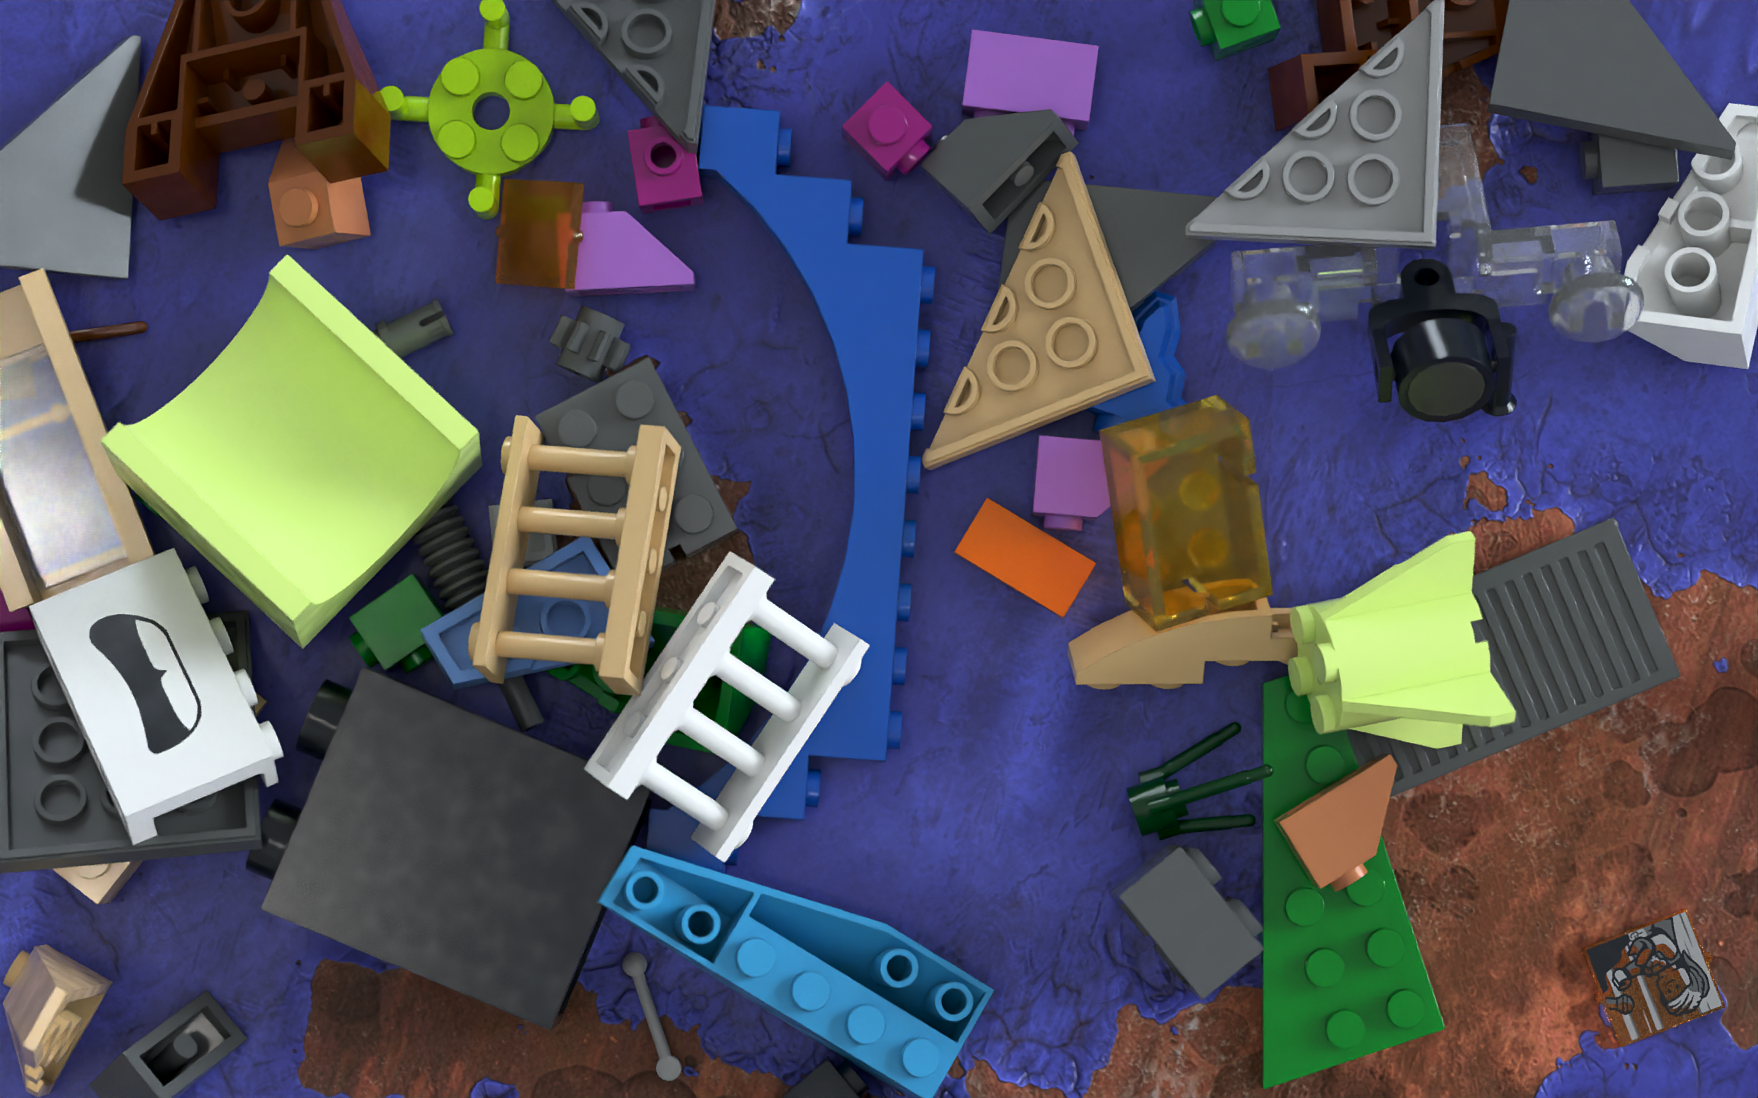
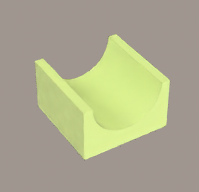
M288 254L269 272L266 290L247 322L201 375L154 414L132 425H122L119 422L101 440L117 476L302 649L482 466L479 431Z

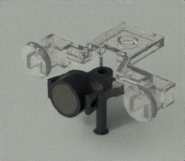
M1469 122L1440 125L1437 221L1447 220L1448 247L1446 265L1434 259L1422 258L1408 263L1401 273H1398L1399 248L1306 245L1231 252L1230 289L1235 317L1228 323L1225 339L1230 353L1241 363L1253 368L1270 370L1287 367L1307 357L1317 346L1322 329L1320 322L1357 319L1358 303L1371 302L1373 308L1370 309L1368 314V338L1378 403L1392 402V383L1395 381L1400 406L1410 416L1428 422H1448L1465 418L1480 409L1492 416H1504L1513 412L1517 406V400L1511 393L1516 327L1511 323L1501 322L1498 307L1547 303L1548 294L1555 293L1548 307L1552 326L1562 336L1571 340L1598 343L1618 337L1639 320L1644 308V296L1642 288L1632 278L1620 274L1622 248L1615 220L1491 230ZM1404 332L1395 341L1390 355L1387 339Z

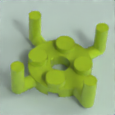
M503 0L481 1L479 10L485 21L483 49L468 52L447 62L437 77L429 97L404 96L401 90L395 86H386L380 90L392 120L429 122L432 136L444 155L464 171L476 175L475 188L470 192L468 201L476 215L484 220L494 218L499 212L501 177L515 174L531 163L549 144L554 129L588 131L594 129L599 123V113L591 98L578 96L571 104H555L549 84L538 67L523 56L508 51L510 15ZM489 96H497L504 99L510 107V115L507 122L495 130H487L480 127L474 118L477 104Z

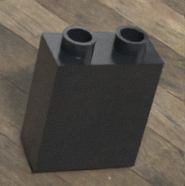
M362 667L353 690L326 679L311 704L296 745L297 751L323 761L305 805L301 809L276 798L261 823L263 849L250 850L246 862V870L272 880L261 910L548 1030H552L560 1024L606 914L607 908L597 901L631 845L634 846L656 793L641 784L635 787L628 799H625L584 770L590 759L528 733L521 732L516 728L379 671Z

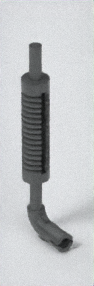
M437 298L431 300V303L387 324L384 320L376 323L377 329L372 332L402 361L403 357L442 338L454 335ZM453 496L415 534L412 540L414 545H421L417 553L419 556H426L422 563L424 567H432L428 572L429 578H437L433 586L435 589H442L438 594L439 599L447 600L443 607L445 610L451 611L485 593L489 571L483 570L486 563L483 559H478L481 555L479 549L473 548L476 543L472 537H467L470 534V530L468 527L462 526L465 520L463 516H457L460 509L457 505H452L455 501ZM523 675L504 679L503 684L498 683L521 732L531 730L545 722Z

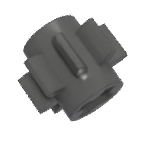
M586 306L580 307L575 320L561 315L549 341L552 346L562 350L556 365L596 383H600L606 369L615 373L621 372L631 349L629 343L619 339L625 324Z

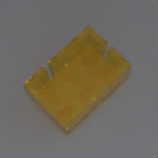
M1214 395L1099 430L1125 604L1157 632L1209 615L1208 604L1181 580L1188 579L1189 584L1220 611L1273 595L1259 486L1248 477V475L1257 473L1250 420L1221 397Z

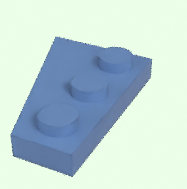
M580 537L526 568L530 570L607 576L610 568L590 537ZM485 593L420 629L421 638L453 690L490 682L472 665L473 661L470 659L468 652L469 633L474 622H480ZM519 595L513 632L596 639L599 633L606 632L609 609L606 608L605 602ZM650 635L649 648L654 647L655 640ZM508 657L504 679L577 663Z

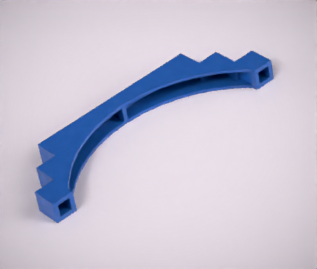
M703 105L699 157L700 175L704 178L719 179L756 215L786 253L812 296L835 351L847 394L854 442V504L845 561L830 611L819 635L824 638L835 623L870 646L861 658V666L855 678L848 685L841 688L756 815L759 817L805 820L806 807L818 808L821 769H809L810 756L886 762L887 749L900 750L903 711L890 710L892 685H905L907 647H895L896 621L909 622L912 584L899 583L901 557L914 558L917 520L904 519L906 494H919L921 456H909L910 430L923 431L926 393L913 392L915 367L928 368L931 330L918 329L920 304H933L935 266H923L924 249L848 244L849 235L861 236L864 204L863 197H852V180L778 175V166L790 167L792 129L781 128L780 111ZM807 659V661L805 662L804 666H803L802 669L800 670V672H799V674L797 675L796 679L798 678V676L800 675V673L802 672V670L804 669V667H805L806 664L808 663L809 659ZM771 714L768 717L764 724L750 739V741L747 743L748 745H753V743L755 742V740L757 739V737L759 736V734L761 733V731L763 730V728L765 727V725L767 724V722L773 714ZM727 762L709 780L696 789L716 800L737 768ZM674 805L668 809H649L646 850L724 873L725 865L737 866L739 847L732 851L724 863L691 839V836L701 822Z

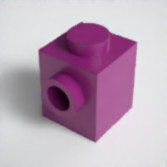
M888 81L842 125V137L886 181L898 170L905 176L908 175L932 150L926 143L932 137V125Z
M655 116L640 119V129L627 130L638 204L642 214L704 205L697 154L687 153Z

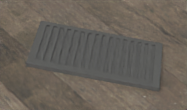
M1614 517L1473 576L1472 594L1479 606L1483 619L1471 622L1475 643L1488 640L1490 672L1516 711L1515 722L1492 727L1463 724L1462 743L1439 749L1346 729L1359 767L1382 753L1391 754L1397 764L1390 797L1681 676L1618 529L1619 523Z

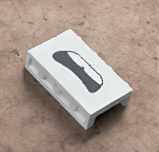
M175 548L29 606L41 645L133 845L157 836L153 818L257 774L261 775L266 787L278 783L274 760L283 757L281 745L270 721L258 724L250 708L258 704V699L248 674L244 668L233 672L226 655L233 653L234 650L220 617L208 620L201 605L209 602V597L197 568L193 566L184 569Z

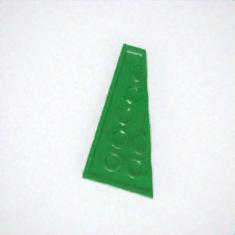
M1289 674L1261 683L1262 765L1268 764L1273 768L1272 776L1262 779L1261 926L1264 929L1261 931V946L1264 948L1261 952L1262 1089H1267L1446 1029L1382 836H1380L1376 855L1363 863L1368 873L1349 886L1335 892L1330 884L1321 889L1312 885L1273 821L1359 768L1347 730L1318 734L1312 721L1307 694L1297 696L1294 693Z

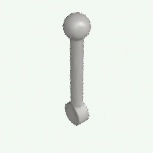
M630 952L623 958L622 969L633 979L659 1057L656 1072L661 1079L672 1081L680 1075L682 1064L679 1058L671 1055L644 974L647 968V960L641 953Z

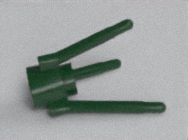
M1232 722L1221 730L1212 733L1162 765L1138 773L1141 783L1128 787L1126 790L1142 837L1158 832L1161 841L1179 834L1250 827L1255 824L1256 819L1252 814L1177 820V818L1189 815L1185 804L1272 776L1273 768L1268 764L1185 790H1180L1177 778L1164 782L1166 778L1237 735L1241 731V725L1238 722Z

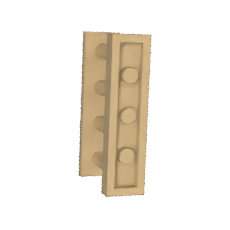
M516 415L512 436L505 438L501 450V468L505 474L480 622H474L469 633L468 652L470 659L473 661L472 665L491 683L503 684L508 657L594 665L595 670L599 672L598 676L615 694L641 696L681 446L665 426L640 425L637 446L631 445L627 452L544 445L546 437L528 416ZM540 471L625 477L627 483L630 484L626 508L621 507L618 513L534 507ZM529 533L615 539L617 546H620L616 570H610L607 576L523 569ZM527 595L605 602L606 608L609 609L606 632L599 633L596 639L513 632L518 596Z

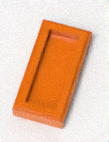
M986 498L954 551V554L1062 619L1096 565L1094 561L989 498Z

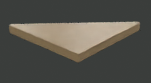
M1070 151L1061 154L1056 164L1058 169L1043 202H1039L1018 247L1021 250L1005 285L1001 284L981 328L983 333L967 367H963L943 411L945 415L930 448L925 450L922 462L924 468L928 470L946 465L1156 381L1075 155Z

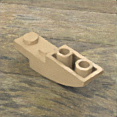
M1262 585L1225 587L1191 592L1141 606L1093 627L1068 643V658L1075 684L1088 685L1092 688L1103 690L1116 688L1120 684H1151L1161 689H1175L1183 684H1203L1205 661H1216L1226 666H1241L1249 661H1279L1288 665L1290 658L1298 657L1297 642L1290 623V611L1292 608H1270Z

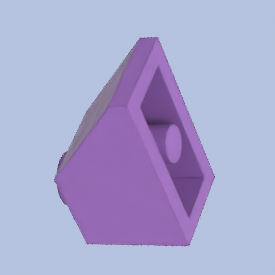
M593 201L576 204V213L562 214L565 291L570 298L696 291L693 271L628 212L614 211V202Z
M1039 435L1036 448L1031 516L1044 517L1045 529L1082 531L1083 520L1095 521L1166 460L1167 446Z

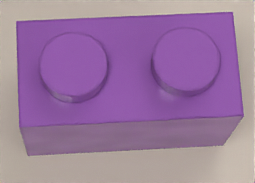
M972 29L961 115L978 118L1051 109L1060 117L1073 136L1075 129L1086 131L1090 119L1099 46Z

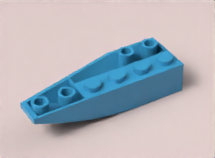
M633 845L628 848L597 901L705 973L909 1098L934 1097L994 992V989L886 923Z

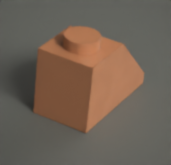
M295 137L282 140L268 182L279 246L316 250L371 236L361 177L330 183L295 147Z
M1380 754L1273 820L1314 887L1321 889L1330 884L1333 890L1337 892L1368 873L1363 863L1374 857L1377 853L1397 769V764L1391 754Z

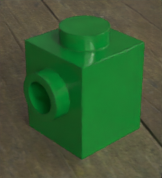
M1194 0L1196 9L1189 11L1190 21L1198 43L1201 47L1210 46L1215 62L1274 41L1281 29L1271 0Z
M411 574L349 617L358 630L350 635L349 638L370 668L380 662L385 671L393 672L401 666L407 675L433 658L420 636V629L440 619L445 614L420 577Z

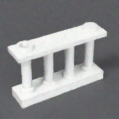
M729 551L643 679L641 696L633 695L584 767V770L625 799L629 798L635 787L642 784L701 822L691 836V839L724 863L732 851L746 841L751 833L754 818L841 688L848 685L855 678L861 666V658L870 646L835 623L824 638L766 599V592L775 579ZM752 620L809 659L788 692L730 654V646L746 622ZM716 675L773 714L752 746L693 708L694 699L709 677ZM680 730L737 768L716 800H713L656 762V756L672 732Z

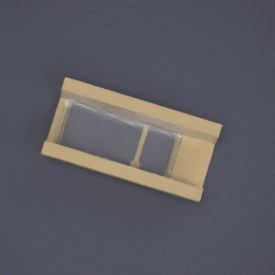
M44 268L18 277L21 285L0 292V588L10 612L29 608L30 605L156 555L130 487L117 476L101 443V440L108 434V431Z

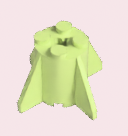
M1471 531L1443 537L1401 564H1395L1342 598L1292 607L1290 623L1297 642L1298 657L1290 658L1288 661L1289 679L1292 689L1297 696L1307 694L1312 721L1318 734L1352 729L1439 749L1462 743L1463 724L1492 727L1515 722L1516 711L1490 672L1488 640L1475 643L1471 622L1483 619L1479 606L1472 594L1475 537Z

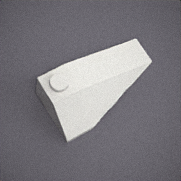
M1729 103L1719 120L1736 142L1732 159H1723L1698 153L1691 161L1692 169L1673 199L1668 197L1658 213L1659 221L1643 246L1638 244L1627 261L1614 321L1616 325L1684 361L1748 369L1758 327V106Z

